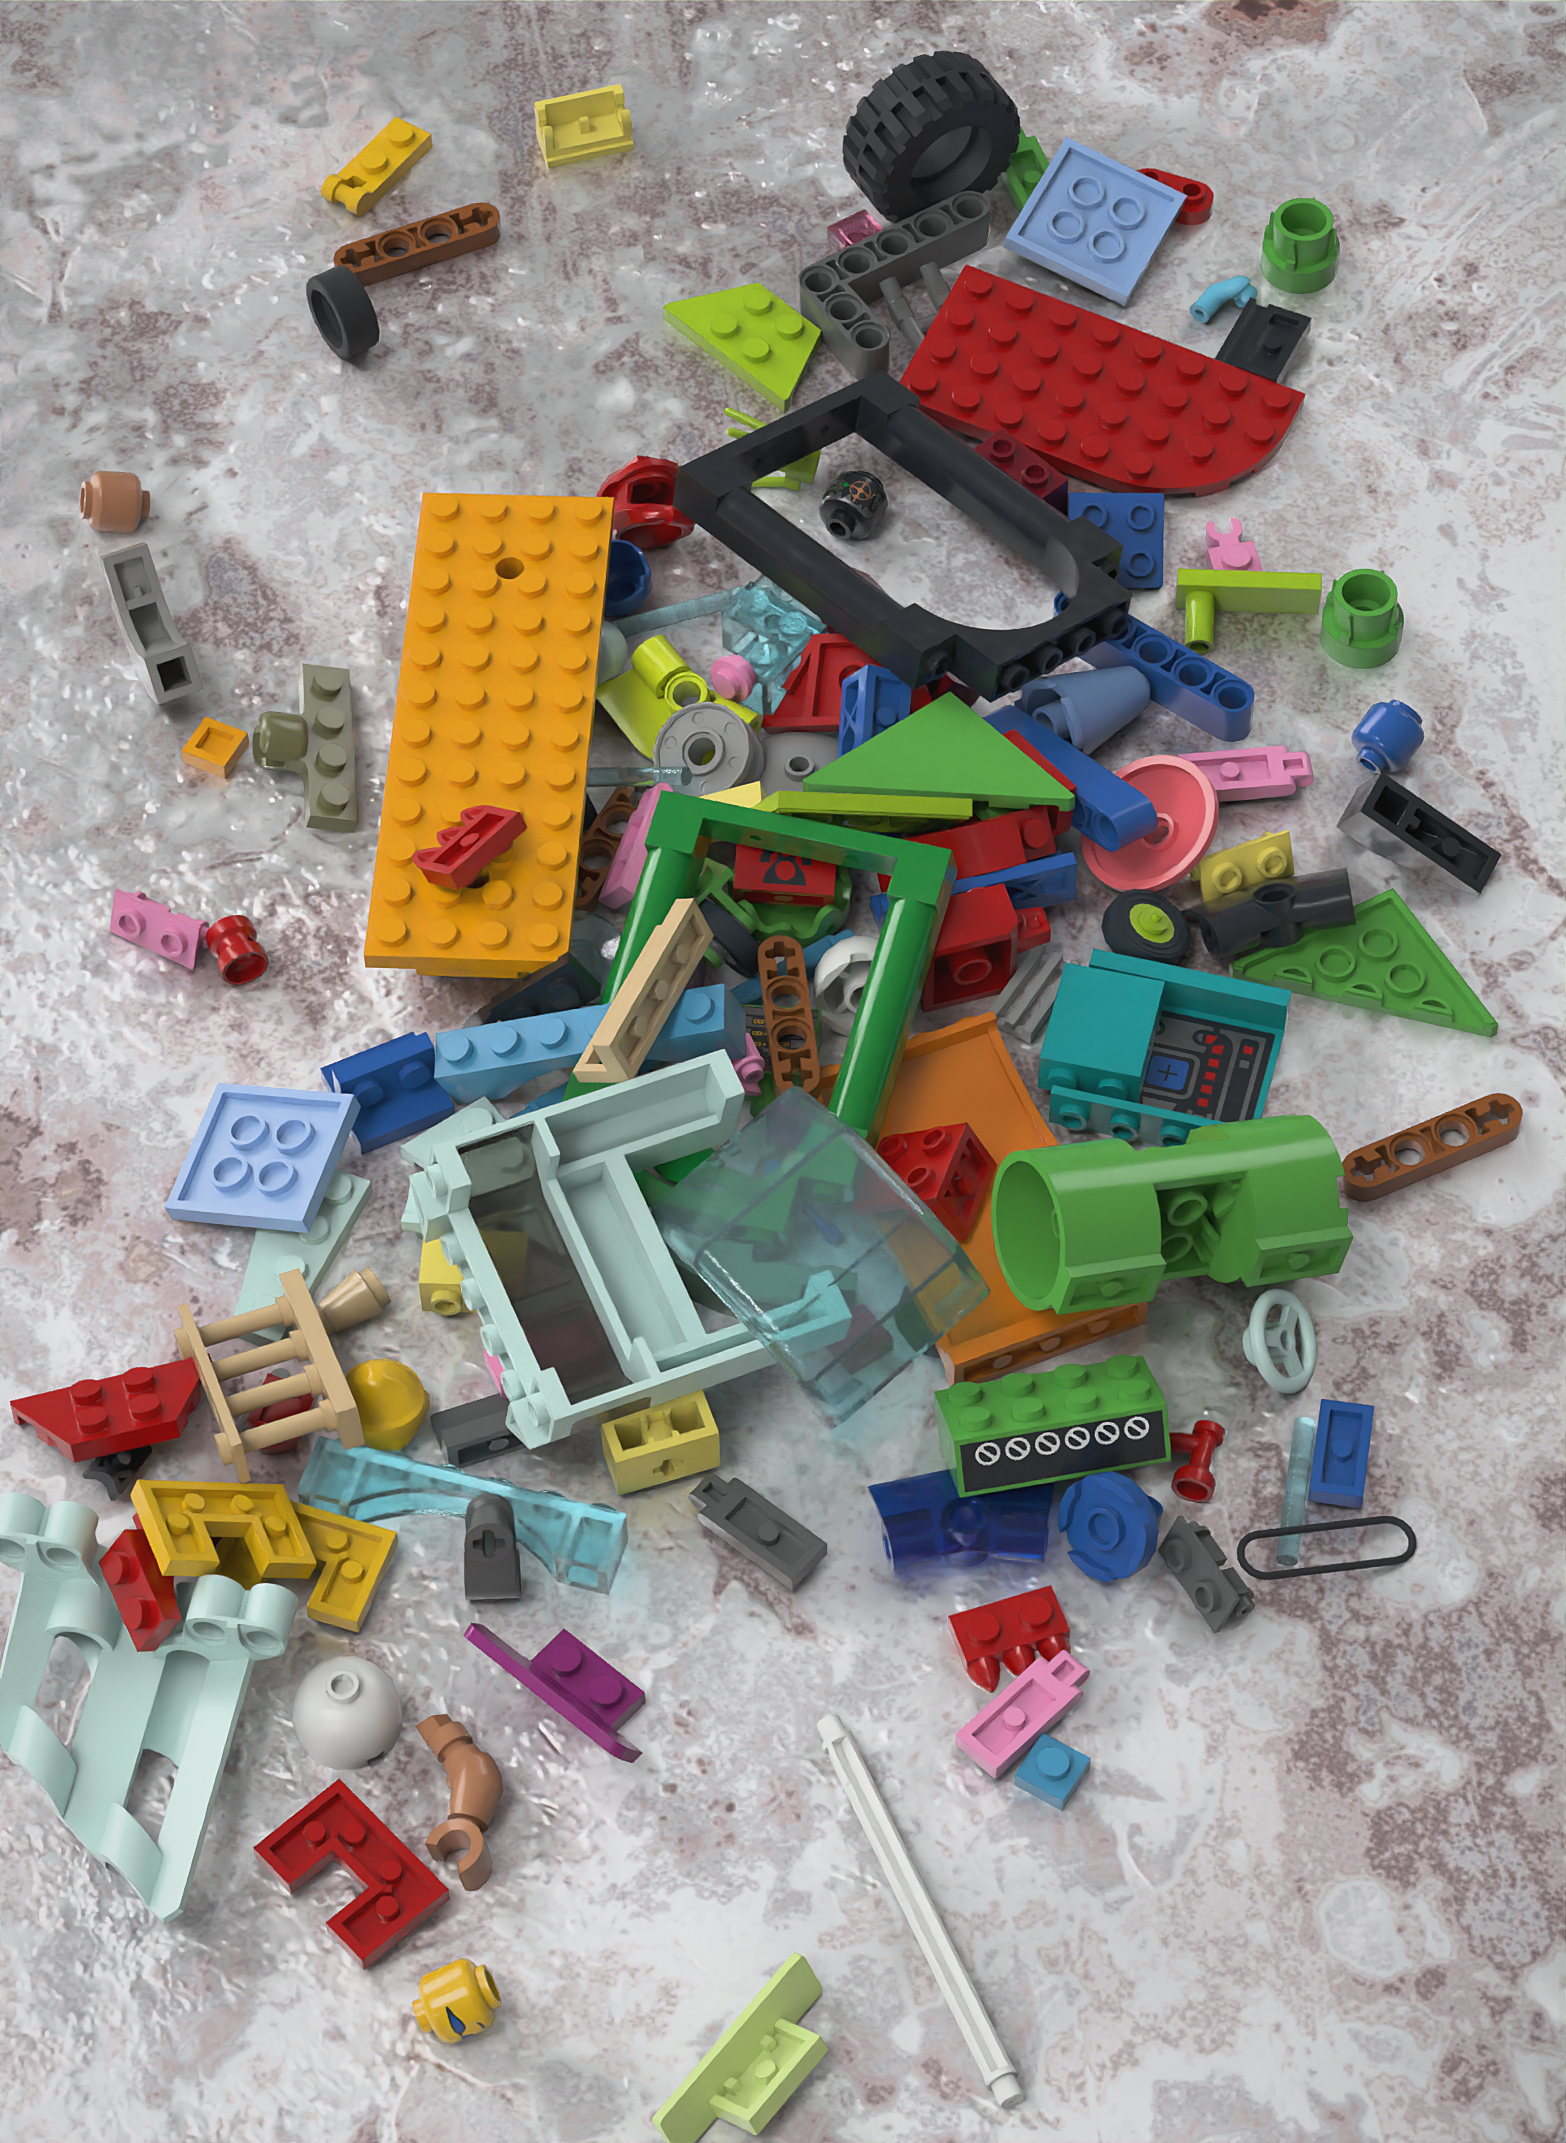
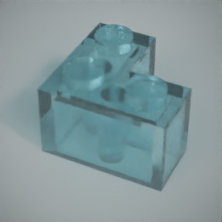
M752 581L721 610L722 647L746 659L756 673V684L753 686L751 695L744 701L737 703L760 714L762 719L766 713L773 715L786 693L782 686L790 672L799 665L801 654L813 634H827V625Z

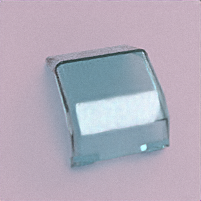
M798 1086L786 1089L755 1118L745 1124L723 1143L719 1149L709 1155L676 1186L672 1187L649 1207L666 1247L701 1277L767 1349L815 1410L812 1413L825 1428L830 1430L838 1427L976 1308L992 1291L959 1242L885 1160L854 1128Z

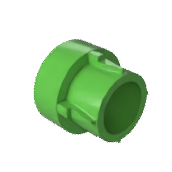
M1295 198L1281 204L1276 212H1271L1269 225L1267 224L1264 231L1261 271L1266 280L1274 287L1289 293L1308 294L1327 287L1336 277L1340 242L1336 235L1337 229L1333 228L1334 219L1332 212L1326 205L1315 200V198Z
M1356 569L1344 574L1339 580H1333L1332 590L1326 597V604L1322 612L1320 641L1328 656L1341 665L1356 669L1379 667L1394 658L1400 649L1404 614L1397 602V587L1393 580L1384 574L1383 570L1380 572L1373 569Z

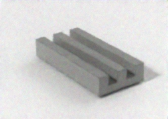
M1044 945L1037 946L1031 950L988 1010V1012L993 1011L995 1013L997 1028L1031 1044L1052 1013L1064 965L1067 963L1063 961V954L1054 951L1050 955L1046 953V946ZM1073 959L1069 962L1071 964L1081 965L1080 962ZM1040 965L1043 966L1008 1017L1005 1018L1004 1015ZM1055 972L1060 974V977L1025 1026L1018 1024L1036 1001Z

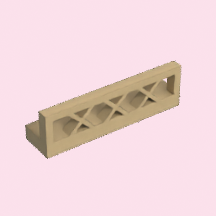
M694 898L676 899L662 925L655 927L573 1070L579 1082L621 1083L633 1079L714 937Z

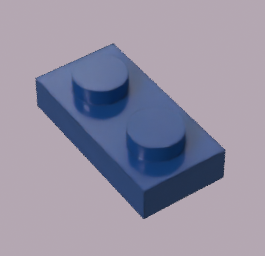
M1321 1399L1308 1501L1355 1508L1362 1507L1374 1406Z

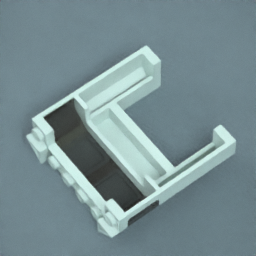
M725 1049L433 1144L429 1166L425 1167L423 1171L409 1175L424 1242L427 1243L440 1238L441 1247L450 1266L457 1264L463 1277L460 1287L465 1304L470 1311H478L484 1325L481 1326L480 1332L485 1349L490 1357L497 1355L504 1372H501V1382L504 1392L511 1402L508 1406L506 1426L529 1449L839 1342L846 1337L852 1316L830 1271L810 1279L804 1301L706 1334L633 1176V1173L733 1140L745 1091Z

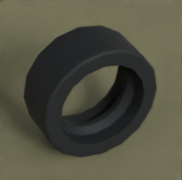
M338 265L308 280L306 283V295L314 322L327 345L338 357L347 359L378 343L380 329L372 302L362 283L347 266Z

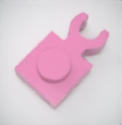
M1231 518L1230 533L1228 534L1217 532L1213 521L1207 522L1205 541L1209 547L1207 548L1206 555L1209 569L1263 571L1254 542L1241 543L1242 524L1238 518Z

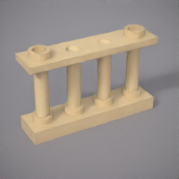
M299 1268L279 1274L283 1296L275 1298V1304L199 1328L195 1324L188 1303L177 1306L182 1327L174 1329L173 1332L182 1360L193 1359L221 1432L214 1435L223 1466L233 1463L240 1484L251 1481L245 1453L324 1428L327 1433L337 1432L344 1451L365 1444L357 1405ZM282 1324L284 1328L293 1326L295 1329L289 1332L290 1338L214 1362H210L205 1349L206 1347ZM294 1358L297 1359L298 1363L306 1360L309 1363L308 1366L303 1367V1373L224 1397L218 1383ZM311 1393L312 1397L320 1395L323 1397V1401L318 1402V1408L238 1433L232 1418Z

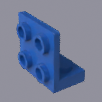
M1069 492L1067 502L1068 518L1074 520L1083 515L1124 545L1119 563L1120 573L1116 581L1126 589H1160L1163 586L1164 493Z

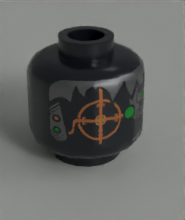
M862 470L842 472L833 480L821 498L818 510L826 529L834 537L842 540H864L872 534L884 516L888 500L882 483L873 474Z

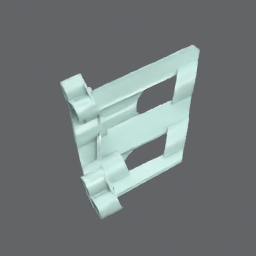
M17 1492L4 1493L0 1496V1562L23 1574L0 1668V1747L14 1765L17 1764L22 1767L35 1780L51 1802L54 1813L107 1870L111 1864L132 1886L143 1905L160 1921L166 1924L185 1910L254 1661L277 1657L285 1652L299 1603L298 1597L285 1587L269 1583L257 1584L251 1588V1591L245 1590L235 1580L220 1575L208 1574L201 1576L197 1579L196 1584L180 1582L175 1585L174 1592L182 1620L156 1651L137 1652L98 1563L109 1548L97 1543L95 1535L99 1521L97 1513L77 1502L60 1501L54 1503L52 1508H45L40 1501L29 1495ZM59 1636L67 1637L77 1645L88 1663L91 1674V1686L70 1754L50 1727L33 1711L54 1639ZM143 1749L153 1750L164 1755L178 1767L157 1845L141 1825L126 1811Z

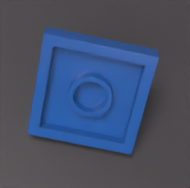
M410 1032L320 1068L321 1078L328 1092L354 1094L361 1106L350 1132L361 1155L431 1128L455 1114L454 1105L447 1092L434 1079L435 1048L427 1032L419 1035Z

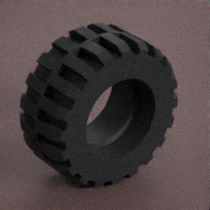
M934 51L933 56L922 54L914 57L913 62L907 65L901 63L892 69L893 73L886 79L880 78L872 86L873 91L867 97L863 96L856 105L857 113L855 116H850L846 125V133L848 135L843 136V163L852 180L876 210L886 220L895 224L960 192L976 191L983 194L986 190L991 191L998 183L997 178L1001 172L1008 170L1012 163L1011 154L1017 152L1019 145L1020 116L1018 115V108L978 59H974L969 54L962 52Z

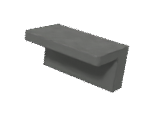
M500 1393L431 1415V1426L449 1472L527 1448L506 1426L508 1406L511 1403L508 1398H502Z

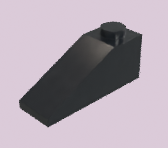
M1383 772L1357 788L1336 825L1337 828L1375 854L1474 896L1481 894L1502 855Z

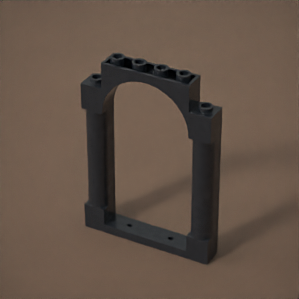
M882 369L678 467L673 506L870 657L889 669L891 673L914 690L932 680H938L947 672H950L989 703H992L1008 693L1018 691L1023 685L1041 675L1050 674L1058 666L1076 656H1083L1100 643L1110 638L1118 637L1128 624V611L1133 593L1116 581L1120 573L1119 563L1124 545L1083 515L1071 520L921 411L919 409L921 398ZM856 433L1046 573L1062 590L1069 606L1059 615L1046 622L1010 630L982 629L958 624L941 618L916 603L904 608L751 492L752 483L842 438Z

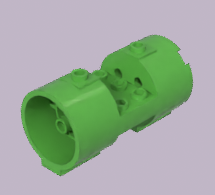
M1288 1114L1206 1125L1190 1130L1185 1145L1163 1148L1155 1146L1136 1151L1129 1143L1119 1138L1014 1151L1007 1155L1000 1164L992 1191L991 1221L994 1245L1002 1273L1015 1297L1027 1308L1035 1311L1054 1309L1057 1315L1153 1301L1160 1281L1206 1274L1222 1283L1243 1281L1246 1287L1337 1274L1340 1272L1354 1236L1347 1226L1348 1208H1339L1336 1177L1345 1176L1339 1153L1326 1129L1310 1115L1298 1116Z

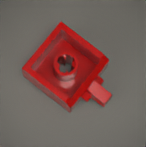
M1004 883L990 887H976L965 893L950 896L919 1000L923 1013L1000 995L1016 972L1017 954L1050 942L1051 928L1043 908L1033 907L1014 910Z

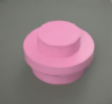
M733 654L728 657L718 658L710 667L712 685L720 696L732 699L735 702H742L751 695L753 686L756 684V673L746 659Z

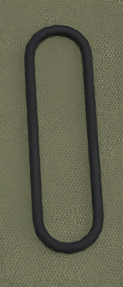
M1376 1516L1254 1531L1246 1534L1240 1540L1237 1547V1559L1241 1568L1250 1576L1260 1580H1275L1398 1565L1406 1562L1414 1555L1417 1544L1412 1528L1404 1520L1394 1516ZM1378 1524H1393L1400 1527L1408 1538V1548L1402 1555L1372 1560L1261 1572L1254 1569L1245 1558V1549L1249 1542L1268 1537Z

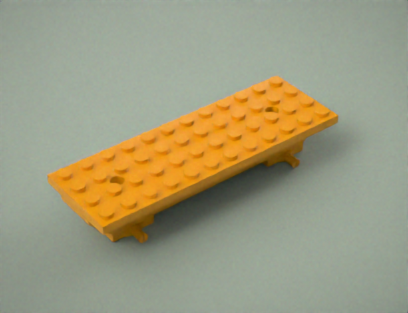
M423 492L363 955L365 968L416 969L417 975L523 979L528 976V972L533 973L556 962L558 957L567 951L571 952L615 511L614 497ZM479 805H490L520 812L528 828L513 841V846L507 852L495 857L481 869L474 882L459 890L428 883L422 870L417 868L413 862V854L427 848L442 847L437 841V832L450 827L465 826L460 818L462 810Z

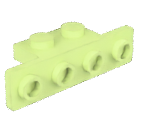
M798 1953L791 1954L653 2116L652 2122L665 2143H695L716 2117L754 2135H758L829 2051L820 2035L796 2025L798 2020L822 1993V1986L804 1956Z

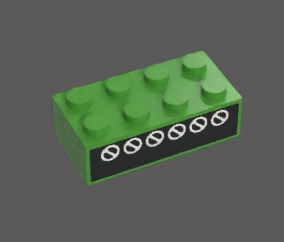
M1116 1355L1109 1358L1106 1362L1083 1366L1079 1364H1064L1055 1368L1054 1371L1031 1375L1012 1373L1004 1376L1001 1380L979 1384L960 1382L950 1386L949 1389L934 1391L940 1449L960 1498L1083 1477L1093 1473L1117 1471L1172 1461L1167 1404L1143 1355L1135 1357L1131 1355Z

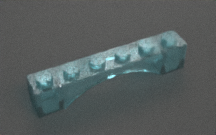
M318 1436L297 1488L299 1503L365 1523L405 1515H443L465 1519L466 1508L472 1499L488 1493L498 1494L506 1498L513 1507L516 1541L543 1563L556 1582L605 1595L610 1593L628 1543L626 1514L618 1512L607 1504L593 1503L590 1505L567 1499L556 1491L541 1490L539 1492L519 1487L502 1477L484 1478L468 1474L451 1464L433 1465L417 1461L400 1451H388L386 1453L366 1448L362 1445L344 1451L339 1438L335 1440Z

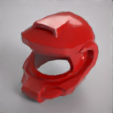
M637 455L624 467L607 476L601 484L596 497H614L613 540H628L641 550L668 545L693 532L696 523L673 506L678 463L667 459Z

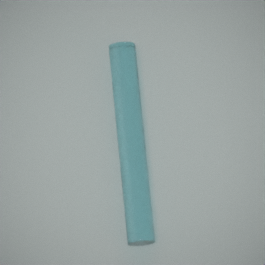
M738 586L609 623L616 626L624 635V638L745 605L747 604V597L743 586Z
M688 766L591 767L588 772L587 787L656 786L661 782H665L670 786H688L692 780V773Z
M1298 1417L1294 1421L1280 1528L1303 1525L1316 1425L1315 1421L1308 1417ZM1301 1534L1279 1536L1276 1561L1279 1564L1294 1566L1298 1563Z

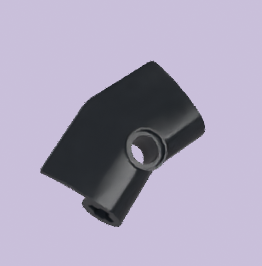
M1347 868L1259 882L1180 911L1184 917L1193 916L1199 919L1204 944L1212 958L1217 961L1257 947L1260 944L1272 948L1293 945L1303 938L1302 921H1310L1311 932L1356 925Z

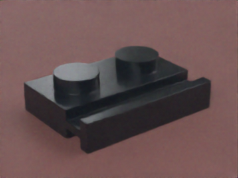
M1250 297L1215 359L1280 384L1311 331L1312 318L1269 304L1267 308L1257 305V299Z

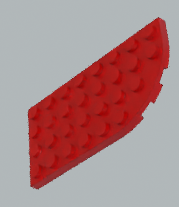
M967 264L964 266L899 383L921 398L919 405L921 411L946 427L985 441L1003 428L1055 469L1119 493L1183 494L1193 492L1195 498L1226 490L1231 482L1250 472L1255 474L1263 468L1280 450L1304 405L1306 396L1303 392L1272 382L1248 371Z

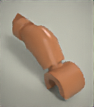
M448 1714L432 1715L415 1727L436 1759L443 1763V1769L447 1774L446 1785L451 1792L447 1815L448 1820L430 1832L425 1845L433 1860L443 1862L454 1850H469L468 1854L458 1862V1874L466 1891H476L488 1881L493 1869V1859L482 1832L488 1830L503 1794L502 1777L492 1756L487 1752H481L478 1746L473 1744L472 1737L461 1722H452Z

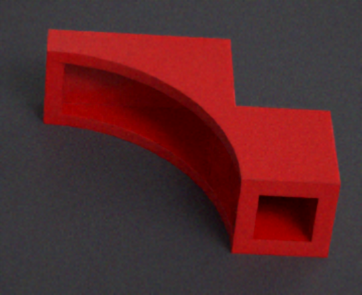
M136 1512L132 1519L137 1529H125L98 1563L137 1652H153L163 1643L182 1620L175 1598L174 1576H162ZM210 1537L213 1546L215 1547L223 1537Z

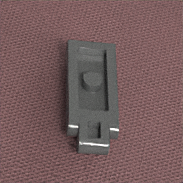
M709 1473L688 1495L690 1502L700 1510L697 1517L706 1528L791 1590L827 1555V1543L738 1478H733L727 1483L716 1474Z

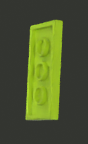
M778 790L751 807L752 809L864 832L916 833L957 826L972 817V799Z

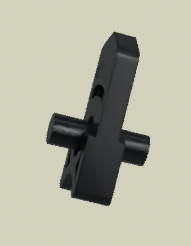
M150 1445L97 1457L83 1472L82 1476L85 1479H96L102 1482L107 1488L110 1500L115 1501L125 1491L152 1453V1448Z

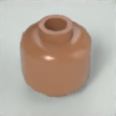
M97 471L91 476L90 481L82 482L79 505L81 519H87L93 531L130 534L137 529L140 518L148 519L150 491L142 490L141 482L134 473Z

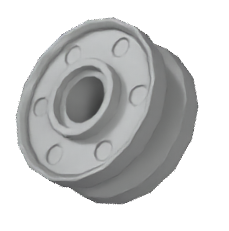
M708 701L689 704L672 714L659 730L653 748L654 770L660 782L669 784L675 793L694 797L757 782L764 767L763 745L755 729L727 706ZM715 749V755L711 762L702 765L705 754Z

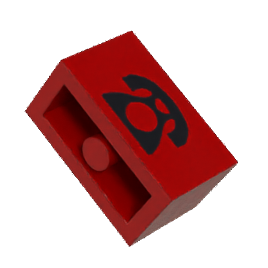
M737 844L733 901L738 902L746 899L749 903L811 908H823L828 904L833 905L836 864Z

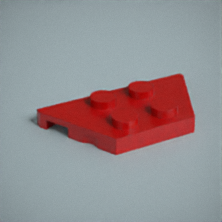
M840 633L813 634L801 654L799 665L790 672L782 686L786 691L784 697L773 715L766 713L762 720L761 728L768 734L785 732H839L842 681L867 664L885 667ZM927 683L915 690L911 688L909 716L933 702Z
M209 1353V1354H208V1357H209L210 1362H212L211 1356H210V1353ZM189 1358L150 1368L135 1367L124 1374L100 1380H81L70 1387L11 1400L10 1406L14 1422L17 1425L21 1426L27 1422L35 1427L38 1439L49 1446L58 1447L62 1455L76 1463L180 1438L188 1424L187 1417L196 1410L201 1400L199 1390L201 1380L193 1359Z

